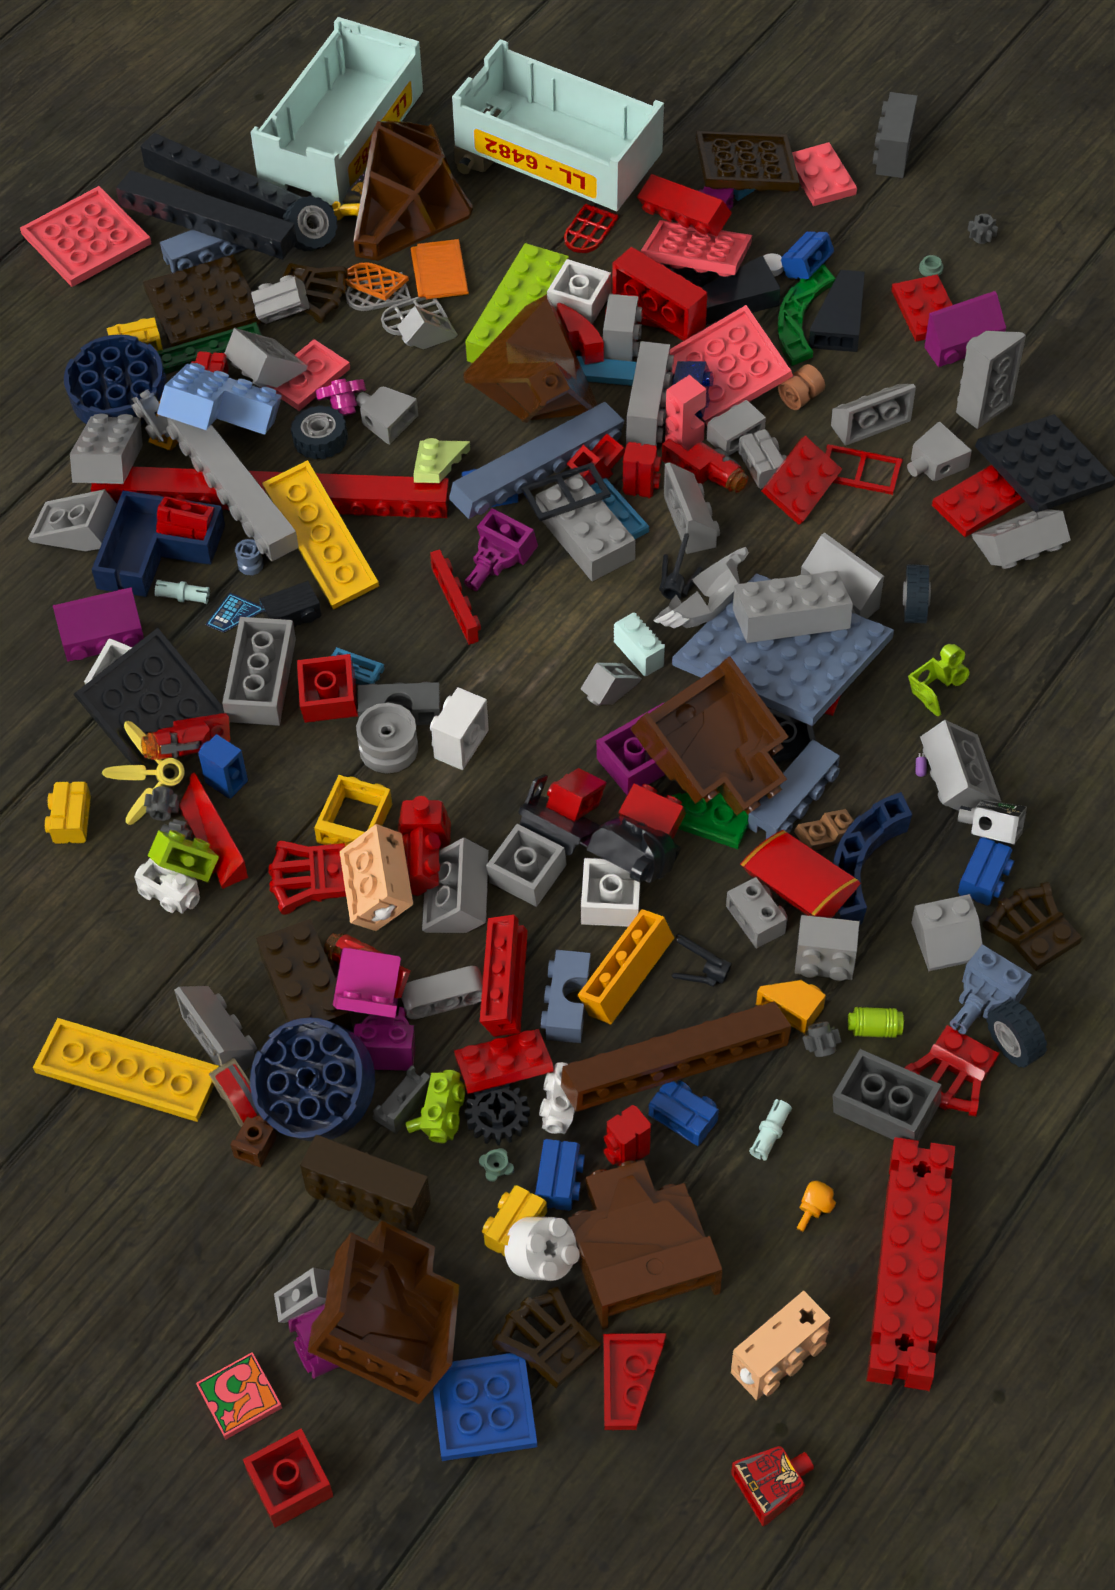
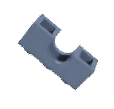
M556 950L555 961L549 960L548 977L552 978L551 986L546 985L544 1003H549L548 1011H542L541 1028L546 1029V1040L581 1043L584 1004L570 1002L565 997L571 992L581 991L588 982L591 969V953Z

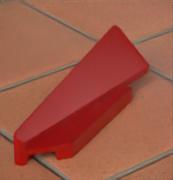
M195 772L192 773L190 784L179 805L180 811L190 830H192L194 838L208 842L210 844L209 848L219 856L212 873L217 872L223 889L248 878L245 862Z

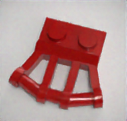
M286 841L277 842L275 847L276 855L272 864L268 867L269 875L272 876L269 890L274 893L279 903L278 909L281 914H290L296 907L312 900L322 902V899L346 897L340 851L346 847L345 843L308 847ZM289 855H296L304 858H309L305 860L285 861L286 857ZM310 871V876L283 878L285 873ZM310 888L292 897H288L285 892L292 889Z
M947 1025L936 1043L932 1046L930 1052L915 1063L907 1065L905 1069L920 1075L921 1071L936 1063L939 1067L930 1080L937 1083L941 1081L947 1070L958 1075L946 1093L941 1091L939 1107L945 1111L953 1109L969 1112V1116L976 1117L980 1086L997 1061L999 1053ZM965 1080L972 1083L970 1100L955 1098Z

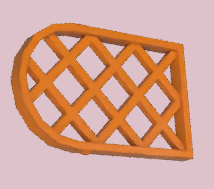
M359 263L347 269L348 276L355 275V278L348 280L347 277L345 279L346 284L351 288L385 301L409 281L408 276L373 263ZM366 268V270L357 271V269ZM378 271L379 273L378 275L370 276L369 274L370 272ZM367 273L366 277L358 278V274ZM391 276L392 278L391 280L383 281L382 277ZM380 278L379 282L371 283V279ZM368 280L367 284H359V281ZM393 283V286L384 288V284ZM381 285L380 289H372V286Z

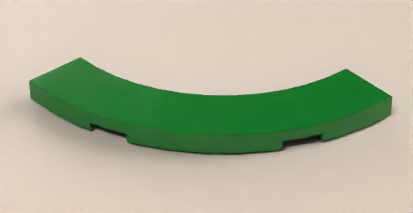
M824 264L809 279H800L794 287H791L780 307L778 338L781 349L791 366L813 358V350L805 339L802 322L806 310L813 300L822 292L831 288L836 280Z

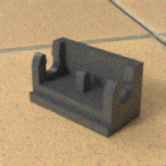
M410 1066L407 1070V1076L381 1106L377 1105L373 1110L374 1115L372 1118L394 1134H397L425 1101L431 1076L425 1072L418 1076L415 1072V1067Z

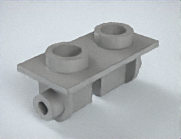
M147 389L139 394L142 399L132 398L134 404L131 406L139 418L143 417L148 424L145 429L152 440L157 439L158 442L164 441L162 438L163 434L166 438L170 436L167 431V426H169L168 418L162 415L156 417L154 412L158 411L160 404L154 393H150Z

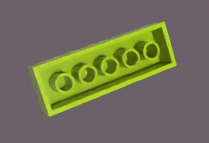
M527 243L523 245L466 339L468 362L473 363L526 305L547 294V290L566 259H569V256Z

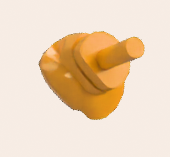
M811 1181L808 1184L799 1207L805 1213L797 1226L798 1230L804 1232L811 1216L819 1218L821 1212L831 1213L836 1205V1202L833 1200L834 1191L831 1187L820 1181Z

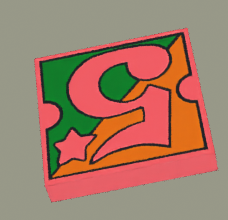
M253 1352L196 1383L225 1440L282 1409L280 1401Z

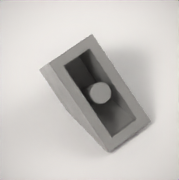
M414 306L397 326L402 334V340L408 346H416L421 349L449 341L458 335L447 318Z
M596 663L582 685L581 690L588 695L587 699L597 706L613 705L635 687L642 678L623 663Z
M312 1268L274 1293L278 1322L286 1323L289 1319L325 1304L330 1271Z

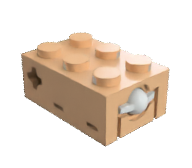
M375 824L340 851L350 923L378 931L413 905L402 833Z
M802 1291L733 1350L731 1374L756 1401L764 1394L767 1397L770 1396L780 1386L779 1381L787 1374L790 1377L796 1374L804 1363L802 1361L810 1354L815 1357L825 1348L827 1344L825 1342L826 1337L829 1333L830 1317L805 1291Z

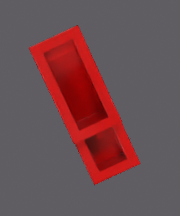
M557 303V313L574 351L579 350L584 364L603 362L604 341L596 328L572 308L562 303Z

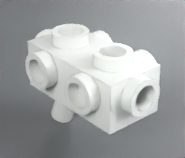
M151 858L137 869L134 877L139 894L147 900H151L153 897L158 899L160 905L166 911L173 913L177 910L183 914L187 908L193 909L199 902L200 893L195 878L160 867Z
M563 1062L556 1063L554 1065V1072L547 1073L543 1089L547 1091V1099H543L539 1116H542L543 1121L542 1128L554 1134H565L573 1121L574 1108L561 1088L562 1068L568 1065Z

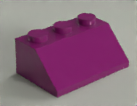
M993 291L929 314L924 348L938 367L964 359L967 351L966 346L973 337H978L985 331H1006L997 293Z
M132 588L53 605L67 662L99 655L109 638L130 647H134L144 639Z

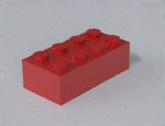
M630 247L613 262V294L638 296V307H642V316L683 341L706 327L707 292L701 287L696 286L683 276L676 274L663 264L656 262L645 253L633 247Z

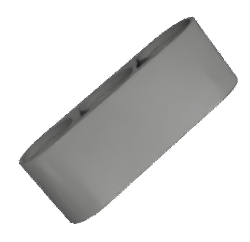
M467 966L406 983L401 997L406 1016L410 1019H419L481 1002L483 977L479 967Z

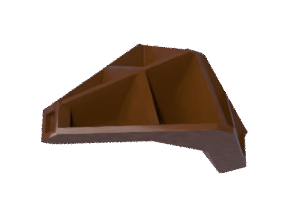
M377 121L373 129L353 240L355 257L379 261L469 219L473 205L452 175L435 127L432 124L426 126L401 121Z
M547 294L526 305L463 373L466 383L471 384L525 423L529 420L580 415L598 405L559 314Z

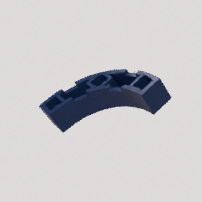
M902 792L888 796L873 804L871 809L862 816L859 815L852 822L840 840L833 864L859 880L860 883L861 869L870 855L889 839L908 831L912 813ZM861 884L832 917L833 919L859 921V925L863 923L867 906L863 898Z

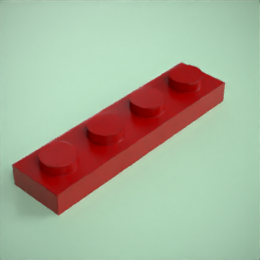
M440 549L430 552L433 573L468 644L471 645L479 642L478 631L481 630L477 615L472 616L470 612L472 610L470 601L467 596L463 597L461 593L462 586L459 578L452 575L453 569L449 558L444 559Z

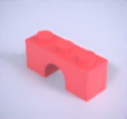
M688 375L666 390L665 441L670 438L675 443L681 444L687 451L704 440L705 423L695 414L706 406V388L691 375Z

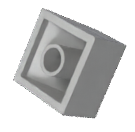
M970 894L914 907L911 924L928 971L966 964L982 945L979 917Z

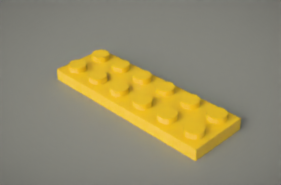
M308 460L262 483L269 498L295 529L298 549L333 610L379 587L378 580Z
M57 1018L33 1069L37 1074L198 1122L214 1087L209 1073L219 1066Z

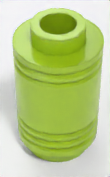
M855 1007L854 1012L848 1014V1030H853L854 1036L896 1038L897 1035H902L903 1012L897 1011L896 1008Z

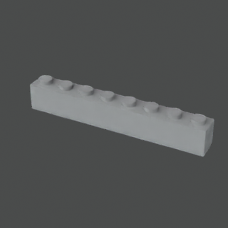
M168 418L169 426H167V431L171 439L179 442L180 449L185 456H190L196 471H201L204 474L207 485L210 488H215L221 503L229 506L230 513L236 521L240 520L246 535L249 538H254L261 554L265 553L271 561H274L299 548L295 529L212 425L207 430Z

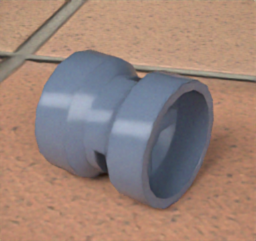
M245 539L240 541L235 547L240 572L245 575L258 574L263 569L264 562L255 540Z

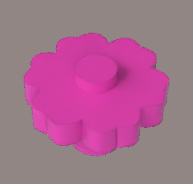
M346 379L332 381L330 386L315 390L318 401L330 399L332 409H337L340 414L342 413L345 416L356 413L355 406H357L354 394L365 391L366 388L363 379L346 382Z

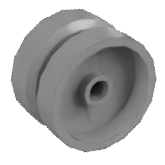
M381 703L366 709L359 717L356 725L359 752L362 761L367 767L376 772L394 773L407 768L415 760L418 753L415 718L408 709L399 704Z

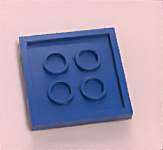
M509 1353L453 1361L452 1366L433 1387L442 1461L538 1447L525 1359Z

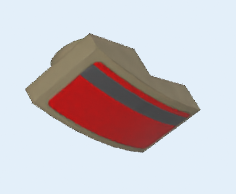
M234 1058L209 1073L221 1098L226 1101L239 1126H243L247 1117L255 1120L256 1116H260L252 1099L250 1081Z

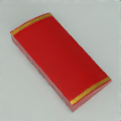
M784 830L766 839L740 863L750 876L756 877L760 883L766 885L770 890L808 916L832 918L861 884L859 880Z

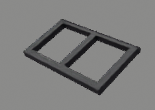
M593 462L521 487V491L526 496L540 522L611 497L610 491ZM590 470L602 492L575 501L563 479ZM557 481L569 504L542 513L530 490Z

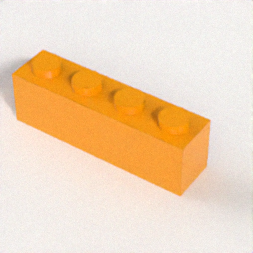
M641 909L578 994L589 1016L612 1024L674 939L663 916Z

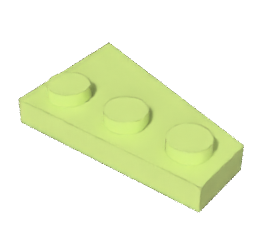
M434 438L420 441L414 469V483H440L451 471V465L459 463L461 455L467 454L470 451V441H439Z

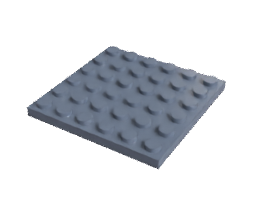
M756 573L748 582L771 579ZM732 600L720 614L707 622L673 656L672 665L702 678L718 667L727 657L731 656L767 707L813 726L891 641L894 630L852 613L850 629L747 643L733 612Z

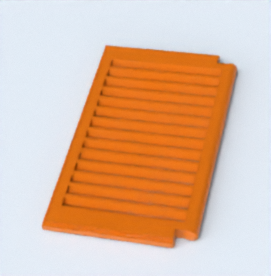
M459 239L417 244L416 247H411L419 298L434 299L469 294Z

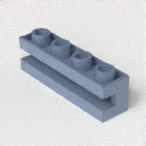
M195 230L187 231L160 242L163 259L167 265L170 264L172 273L248 249Z
M812 739L783 773L787 778L780 785L783 790L770 799L766 795L759 800L761 805L749 813L748 828L755 833L760 829L765 830L766 839L781 830L790 833L796 819L804 817L813 799L817 801L823 794L825 785L829 781L833 782L839 775L840 756Z

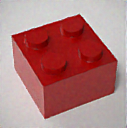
M351 654L297 660L299 702L305 723L358 716L355 669Z
M302 1428L243 1459L247 1473L275 1528L334 1497L330 1483Z

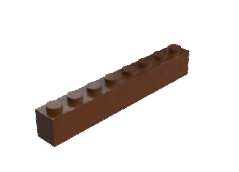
M775 1001L764 1005H757L745 1011L731 1013L728 1016L705 1021L696 1026L679 1029L676 1032L653 1037L647 1041L626 1045L611 1052L600 1053L588 1059L571 1062L562 1068L561 1088L577 1112L787 1046L791 1024Z

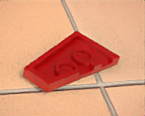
M666 1333L603 1334L605 1430H637L666 1340Z

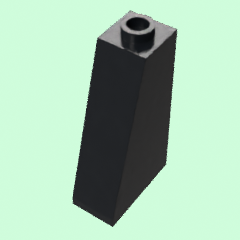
M763 256L739 267L735 275L722 276L701 287L707 292L706 325L718 322L747 305L751 313L779 306L780 287Z
M840 270L810 328V348L857 352L865 272Z

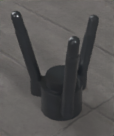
M688 533L684 534L674 571L669 576H667L668 555H663L662 578L659 591H661L665 598L670 600L675 595L679 599L681 596L687 597L688 591L694 583L692 579L703 570L702 567H698L686 584L684 577L679 574L689 539Z
M676 935L677 943L707 960L703 969V973H706L707 977L672 973V978L705 983L712 987L715 986L716 982L723 984L729 974L732 963L715 956L683 935Z

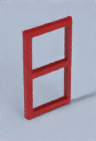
M830 444L827 445L826 455L829 457L832 451L861 457L855 480L837 476L832 483L893 495L903 459ZM866 458L896 464L890 487L860 481Z

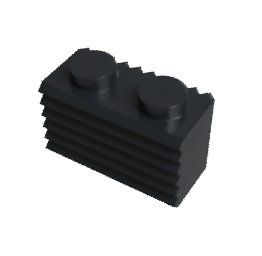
M308 580L259 598L261 611L266 619L293 620V626L296 627L302 623L313 622L316 618L321 617L319 600Z

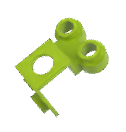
M947 644L942 648L940 652L941 660L939 662L932 658L908 675L912 693L936 716L941 715L938 699L933 690L927 685L938 678L946 686H949L951 683L959 686L969 676V669L962 664L965 652L955 644ZM925 670H929L927 679L919 682L920 674Z

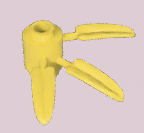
M126 721L124 728L133 743L146 758L153 757L159 765L156 770H146L144 765L112 766L105 768L102 774L106 778L117 780H145L146 775H156L158 783L154 788L159 786L173 787L180 783L184 777L182 763L174 758H167L163 761L157 760L151 747L155 744L137 725L131 721ZM165 769H173L174 777L166 778L164 775ZM147 788L135 802L126 817L128 825L136 823L146 813V807L144 806L145 795L152 794L153 789Z

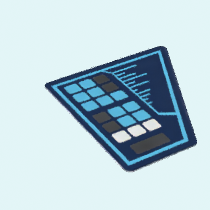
M229 593L207 621L206 625L218 631L226 632L239 624L240 617L252 618L261 613V607L258 604Z

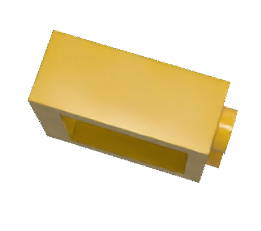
M338 775L314 827L317 843L323 845L345 843V846H347L365 833L333 823L345 797L378 806L368 830L375 824L383 826L392 806L390 789L381 784H370L360 781L356 777Z

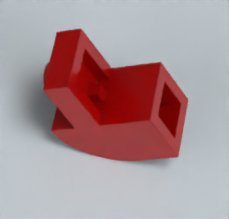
M606 433L591 451L583 445L567 462V465L574 469L593 462L601 478L609 479L613 475L611 469L624 455L625 448ZM590 470L579 473L589 485L596 483Z

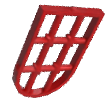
M584 204L566 229L564 234L565 245L568 249L577 253H589L596 250L618 220V215ZM586 209L592 211L588 218H581ZM595 213L603 215L597 223L590 221ZM607 217L613 218L608 227L602 225ZM577 221L583 222L584 224L579 231H572ZM586 226H595L590 235L581 234ZM598 229H603L605 231L599 240L593 238ZM568 234L575 235L569 243L567 241ZM578 238L586 239L581 248L573 246ZM589 242H595L593 246L586 248Z

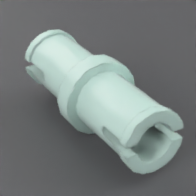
M157 580L155 596L178 599V602L188 600L207 604L210 588L187 585L185 581L174 583Z
M776 1099L766 1120L761 1121L759 1125L760 1132L749 1150L750 1154L755 1158L767 1160L775 1140L781 1137L783 1133L781 1128L789 1112L792 1110L788 1103Z

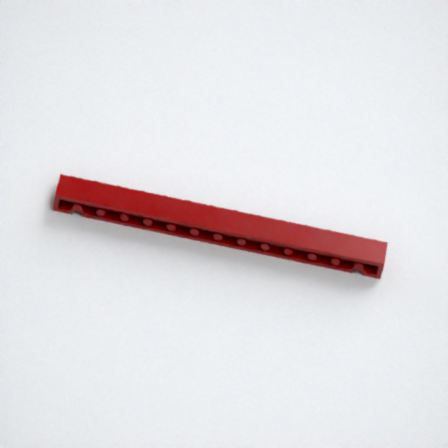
M132 467L124 484H91V492L105 489L116 504H118L122 491L219 505L222 506V510H229V506L227 504L223 505L219 500L215 488H210L207 485L204 474L201 471L197 472L196 469ZM249 471L265 493L266 491L262 483L283 473ZM315 473L339 514L447 518L450 497L448 478H444L440 483H414V477Z

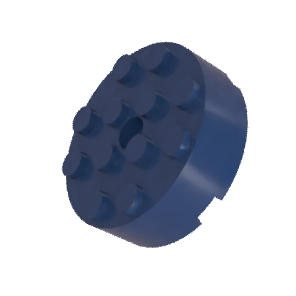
M109 335L95 339L81 347V352L74 359H70L64 372L65 389L73 411L85 424H87L91 416L96 414H107L108 417L129 414L133 417H138L131 406L134 404L132 398L142 399L139 394L148 389L150 393H154V396L160 403L164 386L167 383L163 364L156 349L150 344L147 345L139 341L138 337L130 335ZM141 417V425H142L143 423L146 422L143 417Z
M319 1018L292 1020L274 1030L269 1035L270 1038L261 1051H257L250 1075L252 1099L263 1120L267 1121L278 1132L305 1141H313L316 1134L331 1140L352 1129L367 1111L375 1088L374 1064L365 1044L350 1030ZM313 1075H316L312 1084L310 1085V1078Z

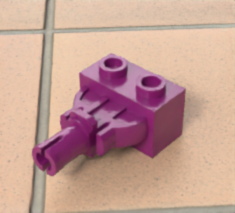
M491 508L477 526L480 539L478 552L473 558L476 567L464 580L465 585L477 592L489 575L495 574L498 576L503 569L509 568L517 562L524 565L538 547L534 530Z
M398 998L393 1000V1004L396 1006L398 1005ZM399 1007L398 1016L396 1009L395 1018L370 1014L364 1019L362 1024H355L354 1034L360 1038L368 1049L374 1064V1070L407 1071L410 1066H414V1025H409L405 1018V1009L403 1007Z

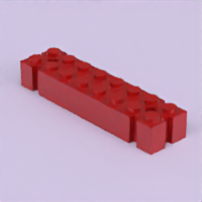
M894 1137L890 1157V1176L887 1185L870 1342L871 1350L866 1381L892 1385L893 1378L905 1379L904 1387L930 1391L935 1369L936 1353H934L938 1337L952 1179L950 1178L954 1165L955 1146L931 1143L929 1149L918 1148L919 1141ZM900 1347L905 1348L906 1351H901Z

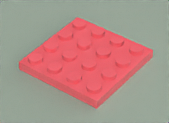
M100 186L20 227L23 237L71 287L151 245L150 236Z
M660 220L641 249V252L658 263L670 264L672 268L682 269L688 267L694 268L696 272L705 273L712 271L717 272L720 276L728 277L736 274L751 245L752 235L721 230L718 236L709 233L703 235L693 227L685 228L679 223Z
M747 305L670 349V355H674L673 370L670 371L673 372L676 380L679 382L688 375H691L706 388V406L698 411L706 426L712 418L722 415L734 405H738L745 400L750 402L793 377L792 371Z

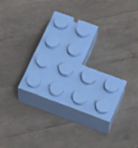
M197 363L186 364L164 386L157 414L207 430L216 419L265 435L275 422L282 395L276 394V390L272 388L262 387L261 389L252 386L253 383L248 380L238 379L237 381L228 378L229 375L221 371H214L213 373L204 370L205 367Z

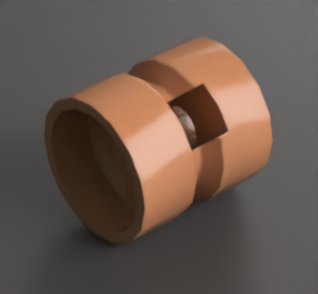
M809 364L802 366L793 374L792 378L778 385V392L782 401L793 410H799L810 399L815 398L825 389V382L821 373Z

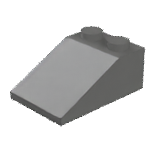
M105 489L47 501L28 539L33 543L80 551L100 549L117 504Z

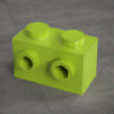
M158 830L148 857L160 867L208 882L219 858L209 848L210 844L198 838H194L193 841L187 840L185 835L174 830H170L169 833Z

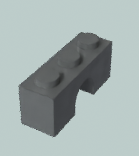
M439 682L358 685V716L360 717L366 709L376 704L394 703L408 709L413 714L416 725H430L433 718L441 713Z

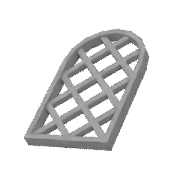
M391 276L382 277L383 281L392 279ZM380 278L371 279V283L380 281ZM368 280L359 281L360 285L368 283ZM406 283L398 293L395 292L393 294L395 296L392 300L387 299L383 303H381L383 299L378 298L376 303L370 302L369 300L372 295L369 294L366 299L359 297L362 293L359 290L356 295L351 294L350 292L354 288L350 286L346 291L347 303L350 307L359 311L389 307L411 299ZM377 285V286H373V287H375L374 289H380V288H381V285ZM404 290H405L407 296L402 295V292H403ZM355 300H358L362 302V304L356 305L354 304Z

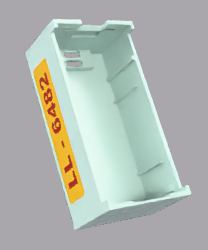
M337 17L334 21V31L261 128L258 129L255 126L251 131L257 178L285 190L288 188L287 185L311 192L312 196L322 198L329 205L338 201L342 206L348 189L361 176V173L366 171L372 133L377 121L402 122L423 92L419 41Z
M501 39L485 56L484 66L474 79L468 77L452 96L455 146L615 211L620 209L662 153L663 102L655 100L652 106L511 51L508 49V42ZM486 108L491 109L490 111H487L485 114L483 113ZM497 109L501 111L497 117L492 116Z

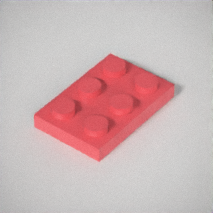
M829 142L792 152L799 182L813 206L857 194L855 183Z
M314 339L295 354L297 358L308 366L307 370L277 388L268 385L267 387L276 390V394L282 395L281 399L300 411L317 397L315 390L332 385V381L338 380L349 371L350 363Z

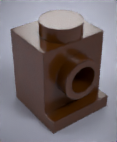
M256 1116L255 1120L247 1117L236 1139L230 1144L234 1158L261 1168L277 1138L275 1129L267 1121H264L261 1116Z

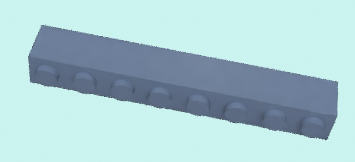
M603 402L454 481L449 499L468 519L477 514L481 515L488 508L496 504H502L512 495L522 493V486L545 479L553 473L561 472L568 466L567 462L583 445L591 451L606 433L617 441L622 435L621 431L624 420L606 402Z

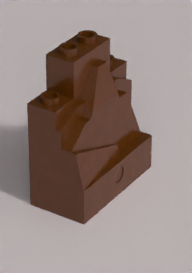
M731 656L727 657L718 667L654 711L644 714L631 727V731L649 756L670 781L676 780L681 788L687 791L695 804L701 799H704L707 803L721 793L736 816L744 810L748 815L761 805L758 800L766 795L770 799L783 789L780 785L787 780L771 757L784 748L781 743L789 736Z
M633 1160L626 1161L617 1168L610 1170L599 1169L586 1177V1191L593 1210L576 1212L572 1217L568 1218V1225L576 1239V1245L580 1252L578 1261L602 1330L608 1328V1316L711 1285L714 1295L720 1294L722 1267L710 1236L706 1237L685 1183L679 1185L668 1184L655 1192L644 1160L637 1162Z
M384 1221L378 1224L367 1240L351 1232L335 1252L334 1265L330 1269L325 1308L311 1326L308 1352L420 1404L452 1366L459 1285L433 1272L435 1246Z

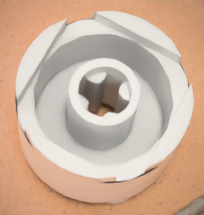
M525 1217L515 1222L508 1232L510 1238L508 1245H505V1258L510 1269L518 1276L530 1280H558L565 1276L579 1259L580 1252L576 1245L574 1233L562 1218Z

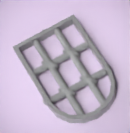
M415 297L387 308L382 313L381 323L388 333L402 335L399 330H393L399 324L388 327L384 322L395 318H400L402 321L404 319L403 315L408 314L411 309L400 311L399 308L411 304L422 309L436 304L439 310L432 313H441L443 317L447 319L448 317L437 298H434L432 302L419 305L418 302L425 300L426 297ZM394 310L397 312V314L386 317L388 313Z

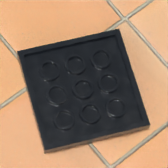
M1055 414L979 438L975 445L980 453L1036 513L1113 487L1115 483V477Z
M156 628L73 694L132 765H144L146 770H156L159 764L153 757L146 758L136 747L124 728L126 721H131L137 725L157 745L155 739H151V734L163 728L174 727L173 721L224 713V708L159 628Z

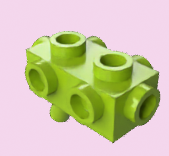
M444 1070L443 1073H431L425 1104L421 1109V1117L406 1122V1128L409 1133L421 1129L433 1142L446 1143L447 1140H453L459 1128L458 1114L465 1097V1085L460 1081V1073L453 1070Z

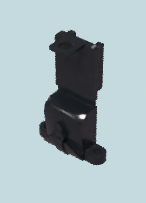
M543 774L533 780L526 801L520 806L518 812L522 815L519 825L564 847L565 854L567 855L573 854L576 846L579 844L588 847V851L630 872V878L639 883L644 881L651 883L658 878L665 877V874L672 870L674 862L680 853L681 846L675 844L669 834L661 830L650 829L645 823L623 816L615 817L601 826L585 817H581L574 822L546 807L549 798L541 796L548 775Z

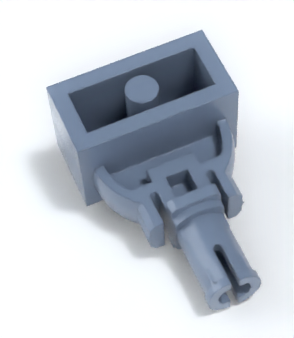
M982 944L966 964L962 980L964 991L959 997L960 1003L964 1004L965 1002V1005L950 1021L951 1027L956 1031L961 1026L958 1032L965 1034L974 1020L982 1015L983 1011V1017L988 1018L987 1014L989 1011L1005 1001L1013 999V1001L1020 1002L1027 992L1032 975Z

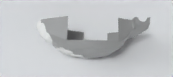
M744 547L736 550L692 579L704 596L710 597L708 605L705 604L698 591L683 603L675 595L669 606L661 611L653 621L661 623L666 627L676 628L682 625L685 628H690L714 619L734 598V585L739 584L737 566L748 555L747 548Z

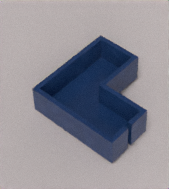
M122 491L92 567L96 588L112 592L132 588L133 595L147 597L161 557L211 565L225 528L222 506L189 501L215 507L204 540H196L156 532L157 508L164 497Z

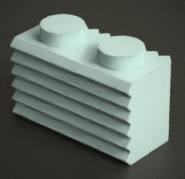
M631 613L614 624V643L644 676H648L664 667L665 644H662V641H658V637L652 634V630L646 627V623L640 620L637 613Z

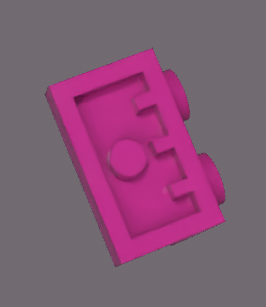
M344 947L341 954L333 1006L341 1010L395 1018L397 1006L393 1004L401 958L395 955Z

